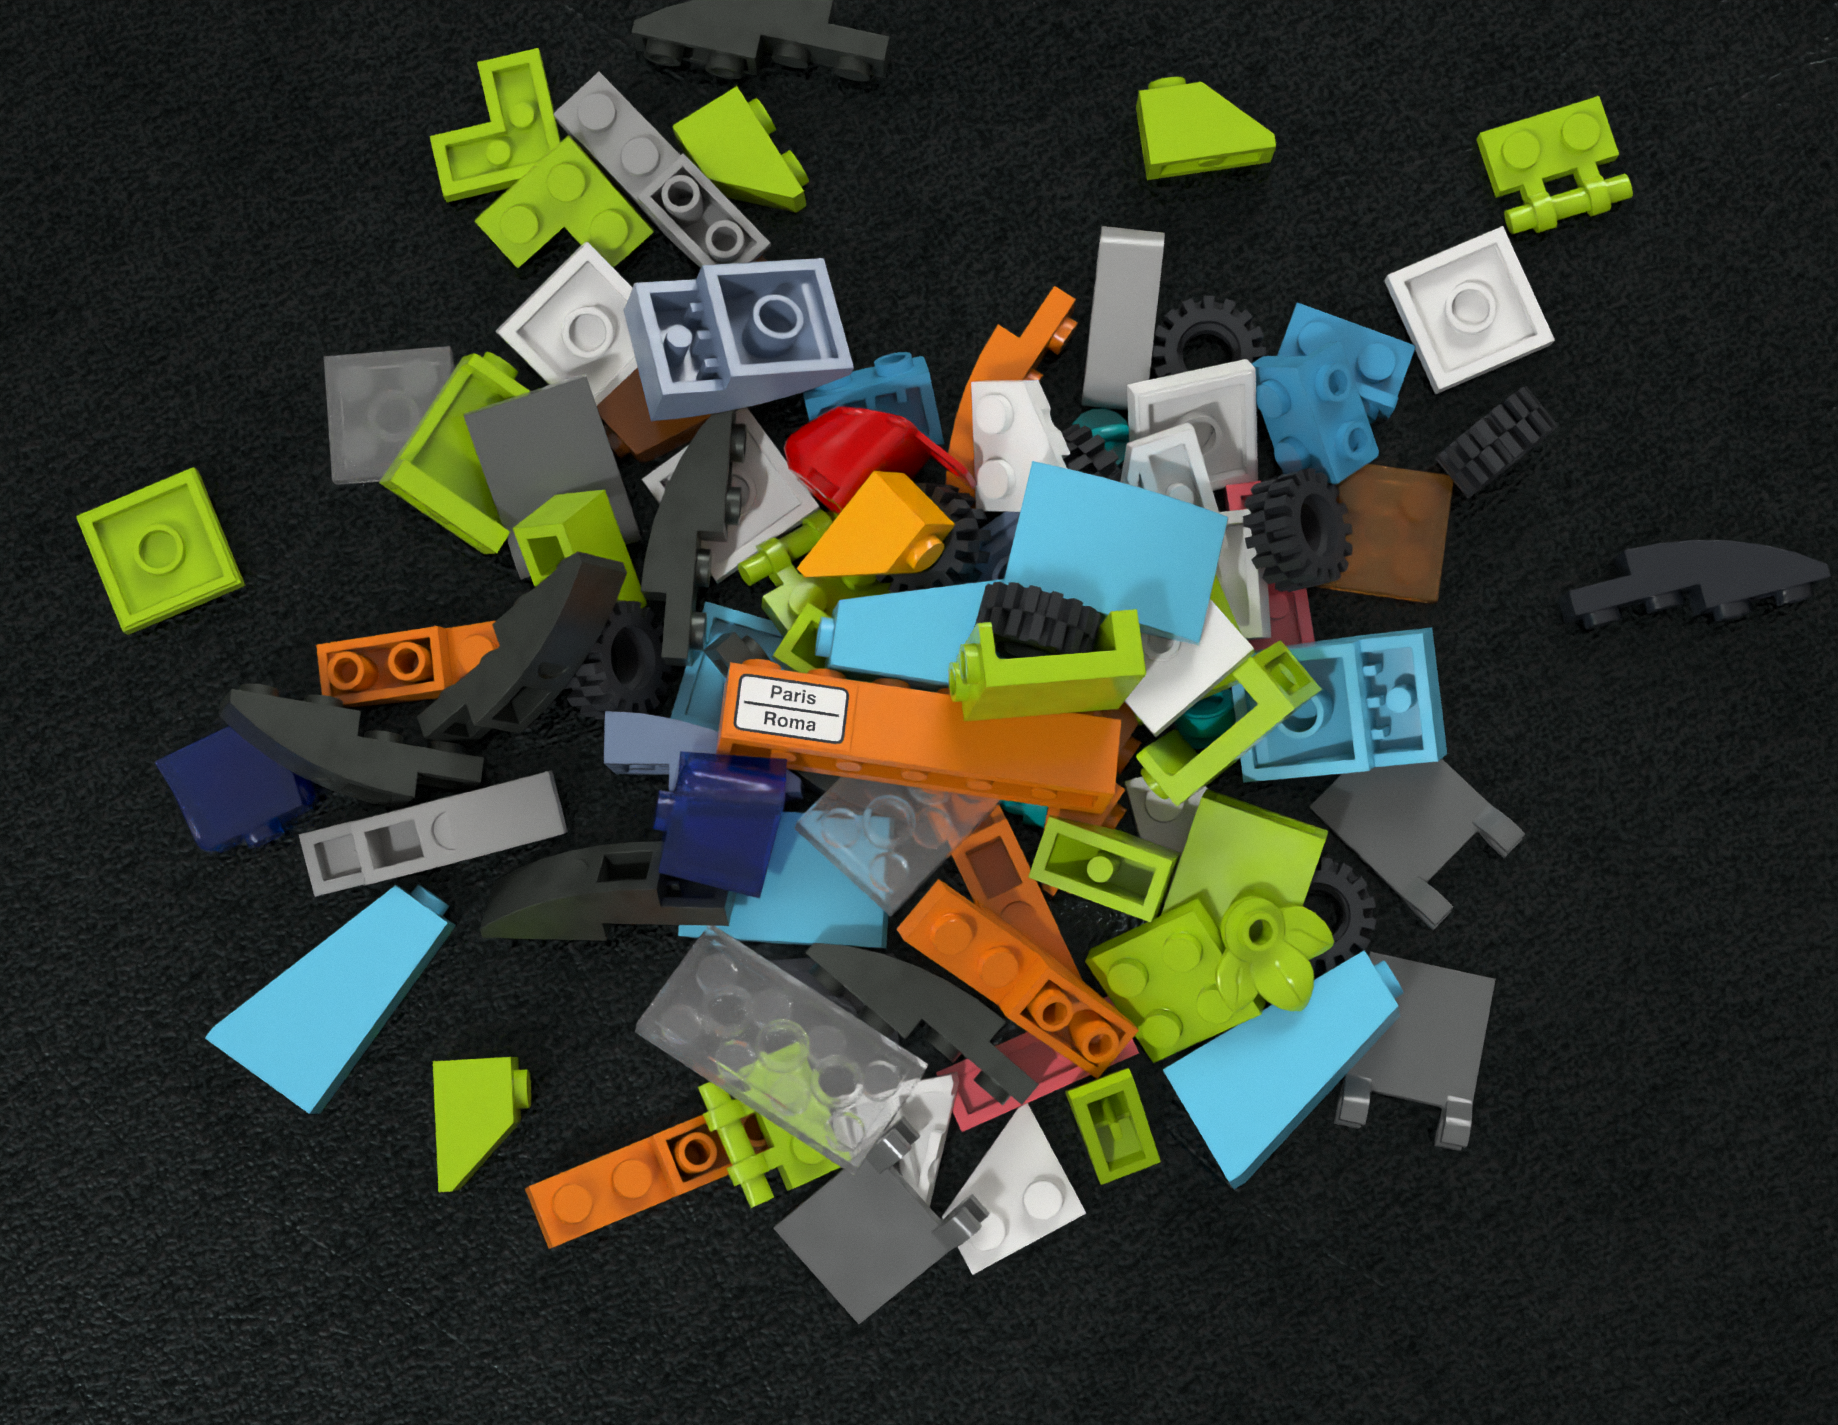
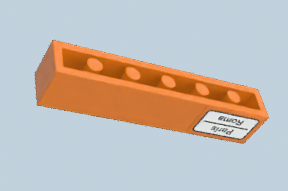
M749 659L745 660L742 664L730 662L724 686L715 758L1103 814L1115 794L1121 720L1105 718L1101 711H1086L964 721L962 702L952 701L949 688L940 689L936 693L911 689L907 682L898 679L880 678L872 683L847 680L843 673L831 669H812L806 674L781 670L780 665L769 660Z

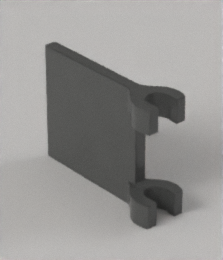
M586 373L464 413L466 425L501 523L504 528L510 531L507 540L520 579L530 577V573L512 528L554 495L605 490L625 545L642 540L636 516L622 481Z
M1440 759L1438 762L1374 767L1370 771L1343 773L1309 807V810L1382 878L1432 930L1451 913L1453 906L1437 890L1430 886L1428 881L1476 833H1480L1485 841L1503 858L1522 841V837L1525 835L1510 818L1488 803L1443 759Z
M1369 952L1368 957L1373 965L1383 960L1387 963L1404 994L1395 998L1399 1005L1400 1017L1344 1076L1336 1107L1334 1124L1360 1129L1361 1125L1366 1123L1370 1092L1442 1108L1434 1146L1461 1151L1462 1147H1467L1469 1141L1473 1099L1496 979Z
M904 1116L890 1126L851 1163L846 1165L781 1219L773 1228L858 1324L868 1318L945 1254L970 1239L982 1227L980 1223L990 1214L972 1194L954 1208L944 1219H940L893 1167L896 1162L911 1150V1144L921 1136Z

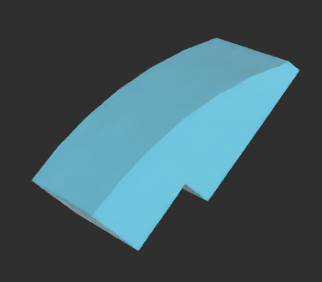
M1032 461L1004 584L1008 585L1009 582L1021 584L1025 588L1033 585L1041 587L1044 592L1051 593L1056 591L1064 594L1063 598L1078 599L1083 602V606H1091L1096 609V613L1101 615L1100 624L1103 623L1111 611L1137 609L1140 633L1199 645L1228 517L1140 487Z
M1432 628L1287 645L1286 647L1322 690L1241 757L1243 782L1365 772L1370 771L1374 767L1438 762L1447 755ZM1265 649L1255 650V653L1251 657L1255 656L1256 654L1260 653ZM1241 684L1232 687L1236 723L1258 705Z
M687 808L683 859L736 860L740 880L729 926L679 925L678 936L780 944L813 945V943L886 949L894 820L796 812Z

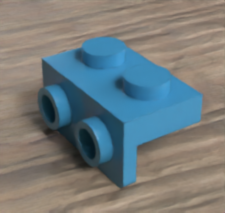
M1328 342L1307 356H1263L1251 363L1255 367L1256 404L1262 412L1274 446L1275 459L1282 469L1283 475L1311 468L1315 469V474L1322 472L1328 476L1327 483L1338 484L1377 458L1379 450L1341 342Z

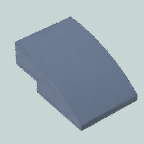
M824 258L702 265L697 279L634 283L623 310L651 421L694 417L762 404L828 384L851 375L854 369Z
M605 711L604 764L615 774L669 775V791L678 800L805 802L806 789L801 779L788 769L716 759L718 732L677 719L654 715Z

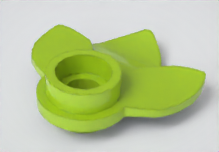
M1249 896L1236 901L1226 910L1220 925L1221 937L1226 949L1215 969V981L1222 1000L1233 1012L1245 1008L1258 994L1277 1008L1287 1011L1304 1010L1308 1005L1314 988L1313 968L1309 960L1323 954L1333 946L1334 940L1330 929L1316 913L1303 906L1294 905L1279 909L1271 901L1256 896ZM1261 920V933L1255 941L1251 942L1249 928L1252 923Z

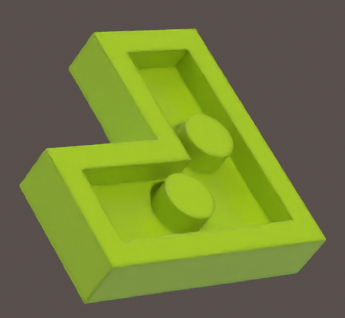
M538 48L477 62L491 122L430 136L440 184L446 202L510 188L561 142L557 121L553 115L554 108L542 57Z
M570 135L563 139L475 219L478 226L517 268L526 262L563 227L581 245L584 242H588L613 268L654 232L651 225Z

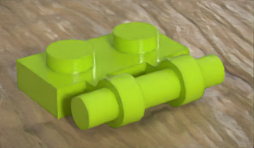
M1599 96L1481 132L1476 139L1496 198L1520 190L1524 205L1504 212L1505 221L1511 234L1531 228L1536 233L1556 228L1557 220L1586 211L1590 216L1610 211L1612 203L1633 196L1632 186L1626 174L1605 180L1599 174L1597 166L1615 161L1619 156ZM1567 175H1574L1577 189L1551 197L1546 192L1543 183Z
M818 509L804 518L802 527L779 540L771 537L756 545L757 553L737 565L741 577L748 585L751 586L769 576L777 587L762 597L761 608L783 638L807 602L831 617L839 600L892 593L888 590L891 583H880L875 575L804 577L794 568L791 562L811 551L838 517L831 510L824 512L822 509Z
M799 1043L736 1070L735 1073L745 1093L740 1098L731 1100L722 1077L698 1087L708 1109V1112L703 1114L710 1132L717 1130L732 1166L726 1168L734 1186L741 1185L751 1208L774 1198L764 1173L776 1167L788 1191L851 1163ZM752 1113L769 1148L759 1154H755L740 1120Z

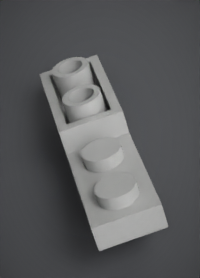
M600 72L594 75L553 114L557 123L590 155L608 179L700 268L702 265L755 262L771 247V243L684 154L680 155Z
M551 770L299 834L314 896H319L502 851L565 834L568 830Z

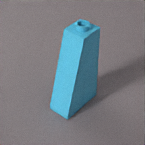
M1004 579L839 600L832 612L831 618H820L815 655L826 657L824 669L841 672L849 680L872 683L876 679L892 678L907 682L911 689L935 693L940 689L949 688V663L956 662L960 645L965 644L974 629L985 586L988 583L993 585V582L1004 583ZM995 652V653H996V656H997L999 659H1005V658H1003V657H1000V653H999V652Z
M419 884L412 893L405 888L395 885L215 1025L205 1039L307 1113H321L456 927L454 923L443 916L449 905Z
M1364 950L1315 979L1312 996L1304 1010L1287 1011L1271 1005L1263 1010L1262 1015L1237 1025L1163 1069L1233 1189L1244 1184L1400 1017L1399 1005L1395 998L1404 994L1384 960L1373 965Z

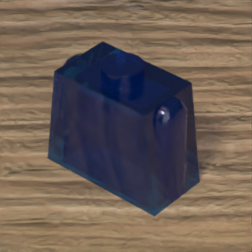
M230 726L155 761L156 766L176 798L194 840L199 848L205 852L217 851L222 853L245 841L249 849L259 847L285 833L281 824L313 810L312 803L315 800L316 792L312 782L264 755L244 740Z
M680 751L671 792L659 790L656 802L653 829L663 831L659 873L760 899L784 807L787 759Z

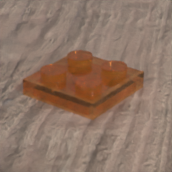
M1366 464L1338 484H1335L1340 491L1335 499L1337 504L1345 502L1348 513L1342 515L1344 524L1351 523L1353 534L1346 536V541L1353 545L1352 555L1345 557L1349 562L1347 571L1340 573L1342 576L1340 579L1313 587L1435 604L1438 601L1453 487L1451 477L1443 474Z

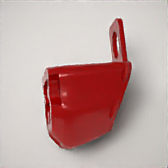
M837 406L792 433L784 447L788 469L812 495L837 515L842 512L873 471L905 473L913 480L930 457L969 488L974 489L977 485L970 472L960 462L921 433L911 421L899 415L870 409Z

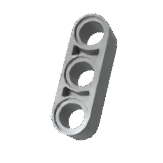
M1107 226L1101 227L1083 384V406L1128 411L1127 385L1149 380L1165 233Z

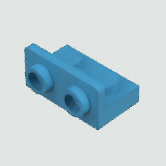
M1297 303L1277 356H1307L1328 342H1341L1369 423H1374L1377 417L1388 420L1395 410L1399 399L1397 396L1416 346Z
M908 352L888 354L876 359L874 367L852 371L849 376L803 392L809 422L837 406L864 408L902 416L911 421L921 433L935 444H944L931 378L923 356L912 358V355Z

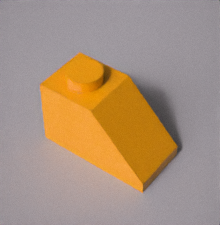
M873 471L797 567V570L804 577H855L921 572L930 567L940 557L944 550L942 541L955 524L905 473Z

